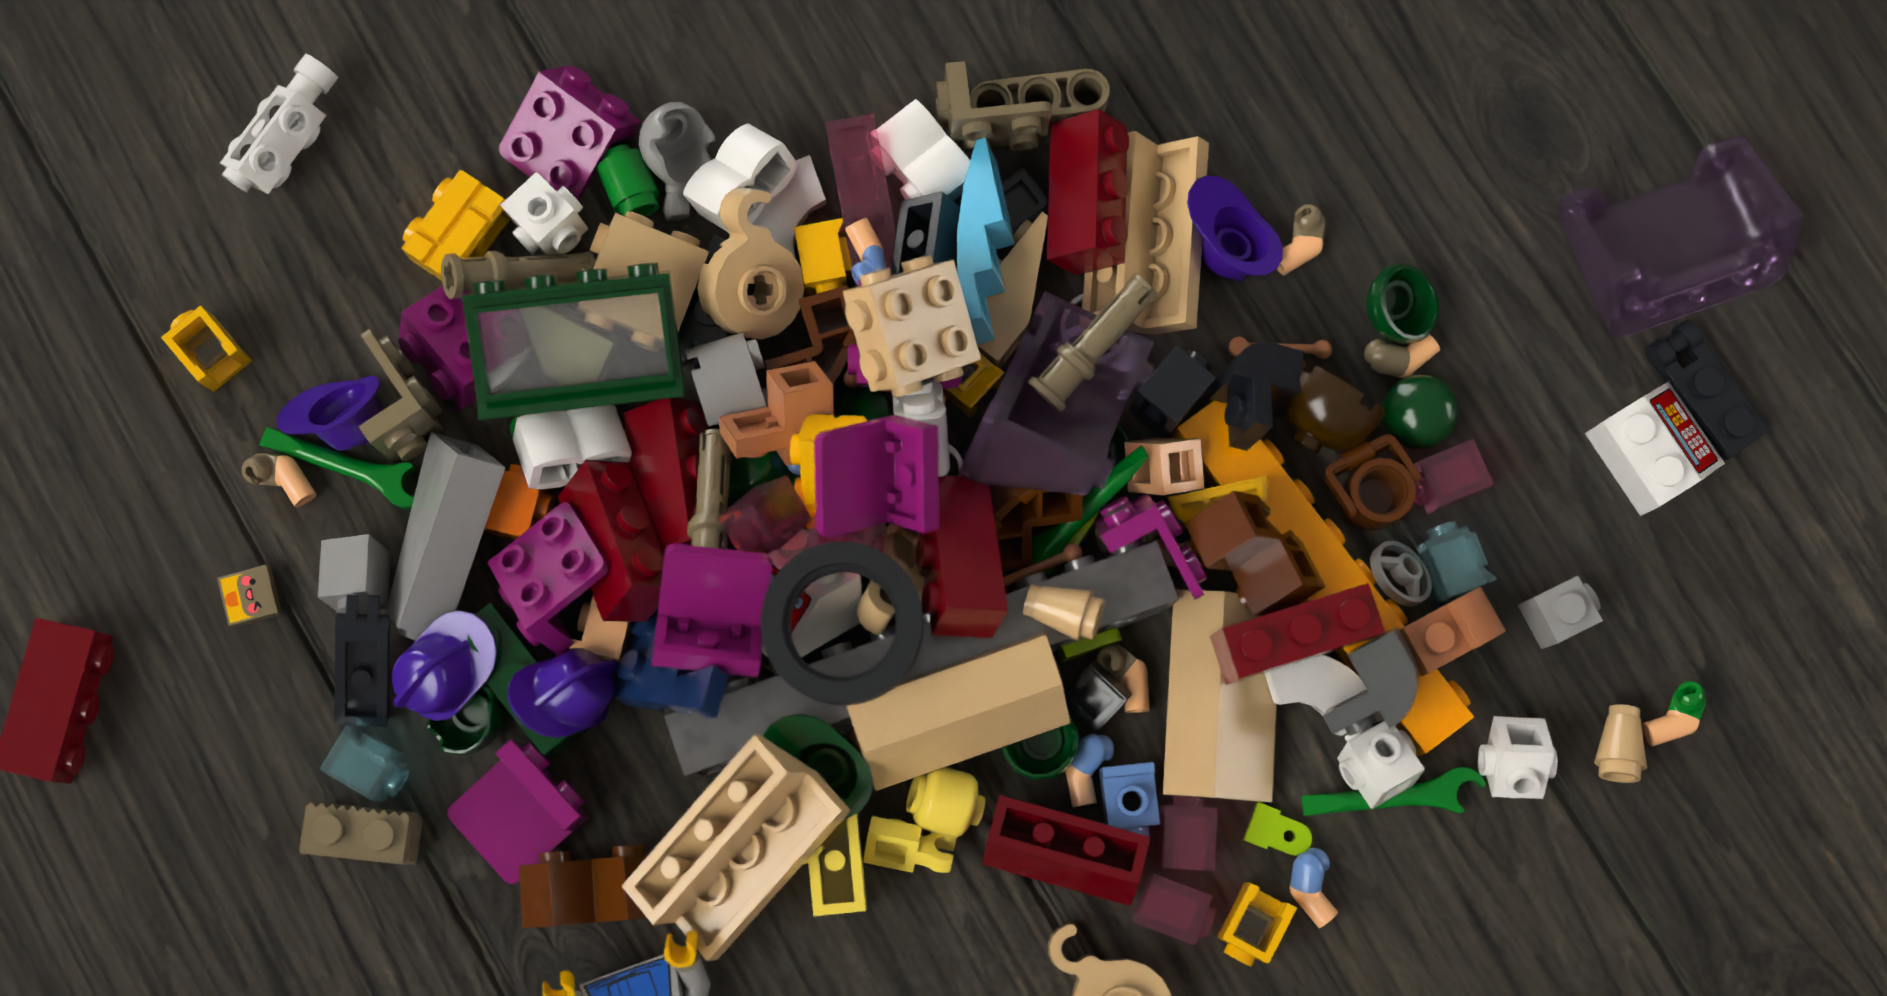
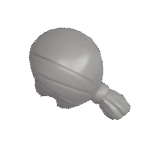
M669 102L652 111L645 119L639 136V148L642 158L647 166L666 183L665 192L667 194L663 207L666 221H679L689 217L690 206L688 200L683 195L684 189L693 174L705 163L713 160L708 153L709 143L715 141L714 133L704 123L701 115L693 107L683 102Z

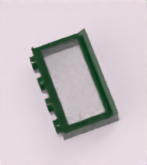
M658 262L629 265L627 266L628 275L608 277L607 268L577 271V281L557 283L555 274H544L525 277L526 286L505 289L504 280L473 283L474 292L461 296V301L464 307L477 398L478 420L683 397L685 394V383L670 270L659 271Z

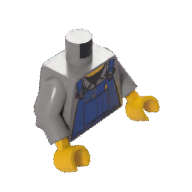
M691 930L687 933V946L675 944L672 934H668L664 954L584 982L579 985L581 992L575 991V978L570 971L560 972V983L564 989L554 990L549 986L548 982L544 981L543 996H708L710 980L702 959L697 953L698 934L696 931Z

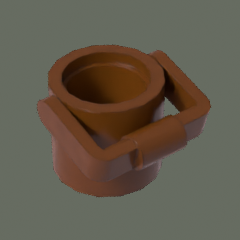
M1390 434L1382 435L1370 443L1366 440L1357 447L1340 454V459L1327 466L1325 472V482L1339 502L1343 515L1352 525L1366 531H1379L1388 528L1410 511L1415 501V483L1421 480V475L1398 440ZM1389 449L1396 461L1388 458H1376V455ZM1358 468L1345 480L1343 486L1336 478L1346 471L1351 472Z

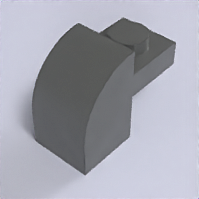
M1396 626L1351 650L1348 654L1367 689L1326 710L1322 717L1332 734L1345 729L1348 735L1351 736L1366 729L1376 722L1373 713L1380 711L1390 729L1397 725L1409 712L1418 691L1419 670L1411 649Z

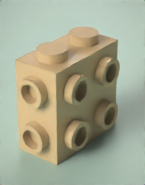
M626 212L625 216L615 213L609 226L603 223L599 224L591 244L590 251L598 254L593 269L607 268L608 277L628 275L627 266L658 262L659 271L670 270L677 328L679 331L698 282L700 269L705 263L709 251L700 248V241L686 233L672 231V234L668 235L653 229L654 222L640 214ZM658 293L579 302L576 313L585 316L583 323L587 326L610 334L613 328L631 334V343L649 351L658 352L660 346L665 348Z
M931 255L911 259L901 263L902 273L892 276L890 268L873 271L859 276L861 286L842 291L846 303V319L854 331L860 352V368L863 376L868 381L871 392L891 389L893 397L915 393L923 389L921 380L933 377L934 383L951 380L964 375L962 366L981 360L954 260L933 264Z

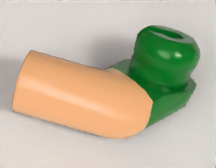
M1685 681L1679 684L1672 696L1666 716L1642 723L1644 738L1651 747L1690 735L1697 730L1707 701L1704 688L1699 683Z

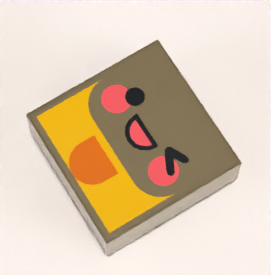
M266 564L217 578L229 627L236 628L283 615L271 566Z

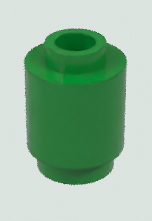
M619 145L609 149L603 160L598 164L597 170L614 212L620 213L622 216H625L626 212H634L644 217H648L659 209L657 198L660 193L650 168L641 156L640 149H631L629 145Z

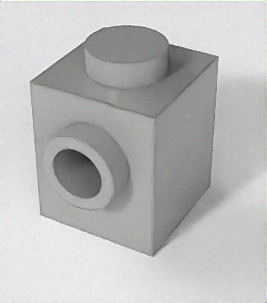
M369 534L321 540L318 598L336 610L337 613H346L347 594H359V613L367 614L368 596L380 595V609H387L391 552Z
M1579 576L1564 581L1518 604L1541 649L1558 644L1603 621L1598 613L1601 606L1596 593L1587 583L1583 584Z

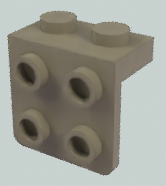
M965 61L945 63V80L936 82L937 122L942 128L947 127L948 136L966 156H972L976 140L986 137L990 148L1010 146V149L1013 151L1034 149L1039 146V143L1047 139L1052 113L1050 102L1040 101L971 109Z
M368 329L360 335L402 398L358 427L368 442L394 463L400 459L408 461L426 450L431 432L440 434L444 431V428L436 418L443 410L426 387L424 388L415 376L409 377L416 373V370L401 348H397L388 335L379 339Z

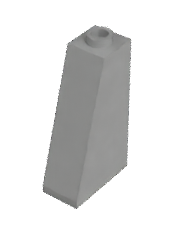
M431 432L428 439L386 614L390 615L391 621L399 628L398 633L413 640H417L428 626L440 616L456 611L505 467L479 445Z

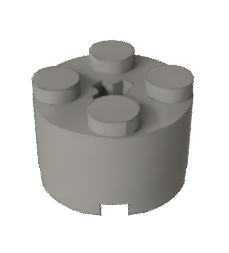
M743 332L685 350L687 360L698 357L700 368L692 370L691 373L708 426L719 424L720 427L719 416L768 407L767 387L761 389L756 370L765 368L756 339L746 341Z

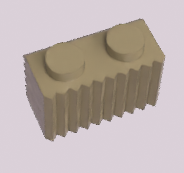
M310 802L305 808L299 847L300 854L415 865L418 858L423 818L419 813Z

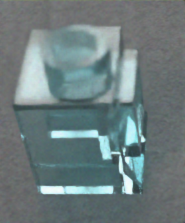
M1455 520L1428 530L1427 533L1430 539L1416 547L1421 560L1429 572L1432 588L1438 603L1497 580L1496 576L1484 568V566L1488 565L1476 532L1470 533L1467 526L1458 528Z
M351 725L345 726L319 769L368 799L385 802L388 795L394 797L401 790L409 775V770L405 769L407 764L399 760L403 753L374 736L364 734L360 727Z

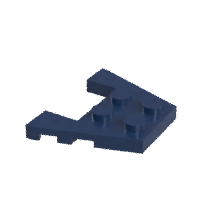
M749 531L728 545V550L761 553L764 541ZM658 608L647 622H631V633L624 656L617 666L616 672L618 677L613 697L627 706L662 711L663 708H669L679 714L691 715L692 712H695L704 718H716L728 674L714 665L699 670L652 666Z

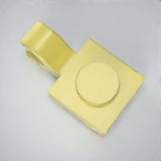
M872 816L863 863L913 873L914 866L917 864L928 867L935 872L948 873L951 869L953 855L939 852L937 849L954 851L957 838L932 832L921 836L922 826L909 824L900 819H885Z

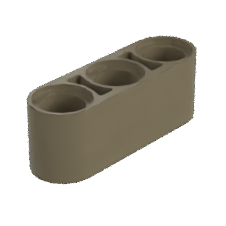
M1094 69L1071 70L985 81L973 88L970 94L971 109L985 103H994L1002 106L1026 103L1030 98L1042 97L1050 102L1052 113L1048 132H1050L1051 123L1096 109L1106 112L1110 86L1103 74ZM1081 91H1089L1098 98V102L1092 105H1083L1075 99L1074 95Z

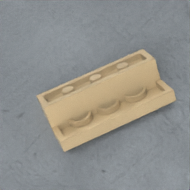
M1137 131L1128 132L1129 148L1127 150L1126 165L1128 194L1126 196L1125 218L1128 237L1125 242V263L1085 273L1081 324L1088 327L1107 304L1122 290L1133 274L1136 273L1147 281L1158 292L1159 296L1142 311L1126 331L1157 335L1197 328L1202 235L1190 217L1187 200L1189 189L1193 183L1207 176L1209 143L1196 136L1157 145Z
M1175 589L1179 599L1173 605L1163 794L1273 802L1277 704L1273 703L1264 673L1226 685L1210 639L1212 634L1222 628L1260 616H1253L1252 612L1243 606L1237 593L1203 591L1204 595L1195 600L1189 590Z
M1044 632L902 680L892 690L874 700L856 705H846L864 759L870 766L873 785L876 791L1070 724L1062 681Z
M754 734L626 880L622 887L653 925L676 923L686 936L688 931H696L698 934L697 950L706 961L718 960L851 810L816 771L761 735Z

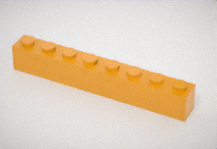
M1215 400L1176 428L1172 438H1201L1203 477L1210 488L1269 475V496L1266 505L1270 508V515L1267 516V519L1281 534L1291 529L1304 543L1326 586L1300 604L1369 583L1385 631L1396 626L1399 630L1405 627L1404 625L1408 621L1403 611L1393 600L1388 599L1385 601L1373 586L1376 580L1370 568L1361 559L1358 558L1355 561L1342 546L1346 540L1340 529L1330 519L1322 520L1312 507V504L1315 503L1312 493L1301 480L1295 479L1292 481L1281 466L1284 463L1281 453L1270 440L1265 439L1262 441L1259 439L1248 451L1229 447L1228 425L1224 419L1227 404ZM1368 641L1335 651L1343 663L1357 675L1359 674L1348 654L1351 650ZM1436 669L1424 676H1421L1419 672V686L1413 705L1407 715L1395 727L1408 734L1414 743L1416 756L1428 753L1474 718V716L1467 708L1470 705V700L1464 690L1453 680L1447 682L1439 670Z

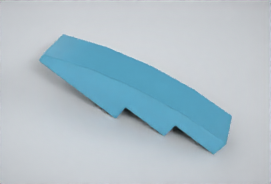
M986 137L976 140L963 185L957 228V273L977 345L995 340L986 297L1005 292L996 250L1015 244L998 163Z

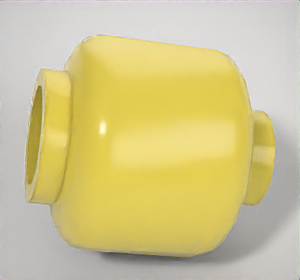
M943 767L913 778L907 796L906 811L912 813L914 823L922 826V830L958 838L967 831L970 824L977 826L980 823L985 808V796L978 795V782L973 775L949 767Z

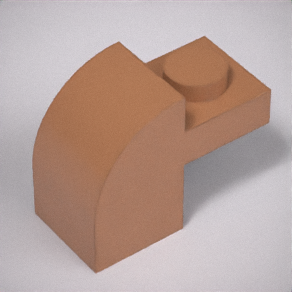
M815 361L767 370L768 407L719 416L720 434L736 458H757L776 450L786 466L792 465L790 460L791 438L793 434L800 433L805 417L810 414L833 415V384Z
M1480 586L1401 628L1400 632L1416 659L1421 676H1424L1506 632V629Z

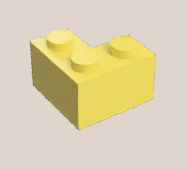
M857 813L848 819H843L804 862V864H809L813 916L867 910L859 816Z

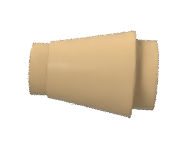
M1031 585L1026 596L1023 615L1033 617V619L1077 641H1080L1082 637L1094 640L1102 619L1105 599L1095 597L1092 590Z
M1622 704L1609 706V713L1594 764L1599 766L1598 776L1600 778L1620 783H1635L1641 780V771L1647 769L1639 708Z

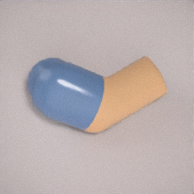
M867 217L845 228L861 260L851 270L854 281L858 285L859 276L887 268L884 250Z
M1089 734L1078 742V753L1072 765L1065 772L1072 807L1097 803L1092 775L1102 762L1111 760L1114 754L1113 742L1106 735L1097 736L1096 734Z
M1313 847L1309 848L1306 852L1300 853L1293 862L1289 888L1292 897L1316 926L1321 928L1330 922L1338 914V911L1321 892L1325 871L1329 869L1330 865L1329 858L1323 850Z

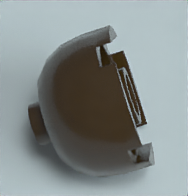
M1304 361V371L1302 370L1300 375L1302 393L1291 398L1284 409L1285 419L1297 430L1293 439L1316 454L1319 453L1322 447L1341 452L1351 450L1365 442L1375 431L1386 412L1376 403L1372 410L1369 411L1370 408L1361 403L1365 396L1363 393L1316 365L1311 371L1307 361Z

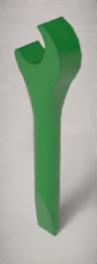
M266 427L259 444L260 446L358 479L379 490L395 506L404 510H411L414 496H410L406 491V481L412 473L417 471V468L412 464L399 463L387 465L363 461Z
M1142 445L1118 463L1083 497L1081 521L1054 524L1046 530L1032 535V565L1063 552V549L1076 532L1134 476L1149 458ZM1055 566L1042 572H1045L1048 576L1052 573Z
M1466 767L1452 768L1431 780L1414 784L1412 787L1373 809L1419 805L1441 808L1454 814L1463 813L1465 809L1459 805L1457 800L1459 786L1466 781H1470L1479 788H1483L1486 786V782L1473 769ZM1359 790L1301 796L1303 816L1371 810Z

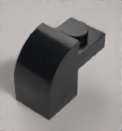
M1270 342L1254 343L1246 347L1216 377L1210 389V399L1227 404L1224 419L1228 425L1229 447L1248 451L1273 427L1272 416L1280 418L1285 413V406L1290 399L1302 393L1300 375L1301 371H1304L1303 351Z

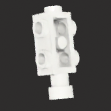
M305 54L293 69L296 75L286 88L278 85L269 98L261 101L255 117L240 137L231 141L228 153L220 162L226 167L222 176L245 192L254 187L269 194L273 188L282 185L290 175L292 169L290 164L301 149L308 148L320 133L319 125L326 115L316 108L313 103L321 92L324 94L328 93L338 77L323 63L308 54ZM278 105L280 108L270 120V109ZM246 144H250L251 147L241 159V148Z

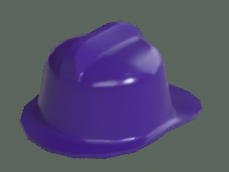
M1204 176L1196 180L1189 189L1187 205L1190 217L1202 235L1201 258L1206 266L1218 276L1236 281H1242L1248 275L1266 276L1275 271L1283 260V247L1279 236L1259 215L1243 193L1231 182L1219 176Z
M368 376L357 380L326 383L308 389L291 399L280 410L276 419L277 428L285 434L314 433L330 447L339 451L367 444L369 442L358 426L384 410L377 395L381 386L380 379L375 376Z
M464 611L443 614L432 622L410 648L398 657L393 667L392 684L397 695L393 700V704L398 708L407 707L409 710L418 712L422 717L434 721L450 719L457 714L486 683L495 667L497 657L495 637L487 623L475 614ZM468 635L470 636L471 640L476 646L478 652H475L469 646Z
M572 648L555 658L525 666L514 673L508 684V700L513 713L524 726L539 735L551 738L569 736L597 726L607 717L608 705L616 689L612 674L618 664L614 659L603 661L593 652L584 648Z

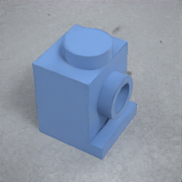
M1154 762L1102 767L1099 769L1106 825L1150 836L1149 826L1160 824L1154 778ZM1128 791L1137 793L1141 799L1140 807L1136 811H1128L1122 804V798Z

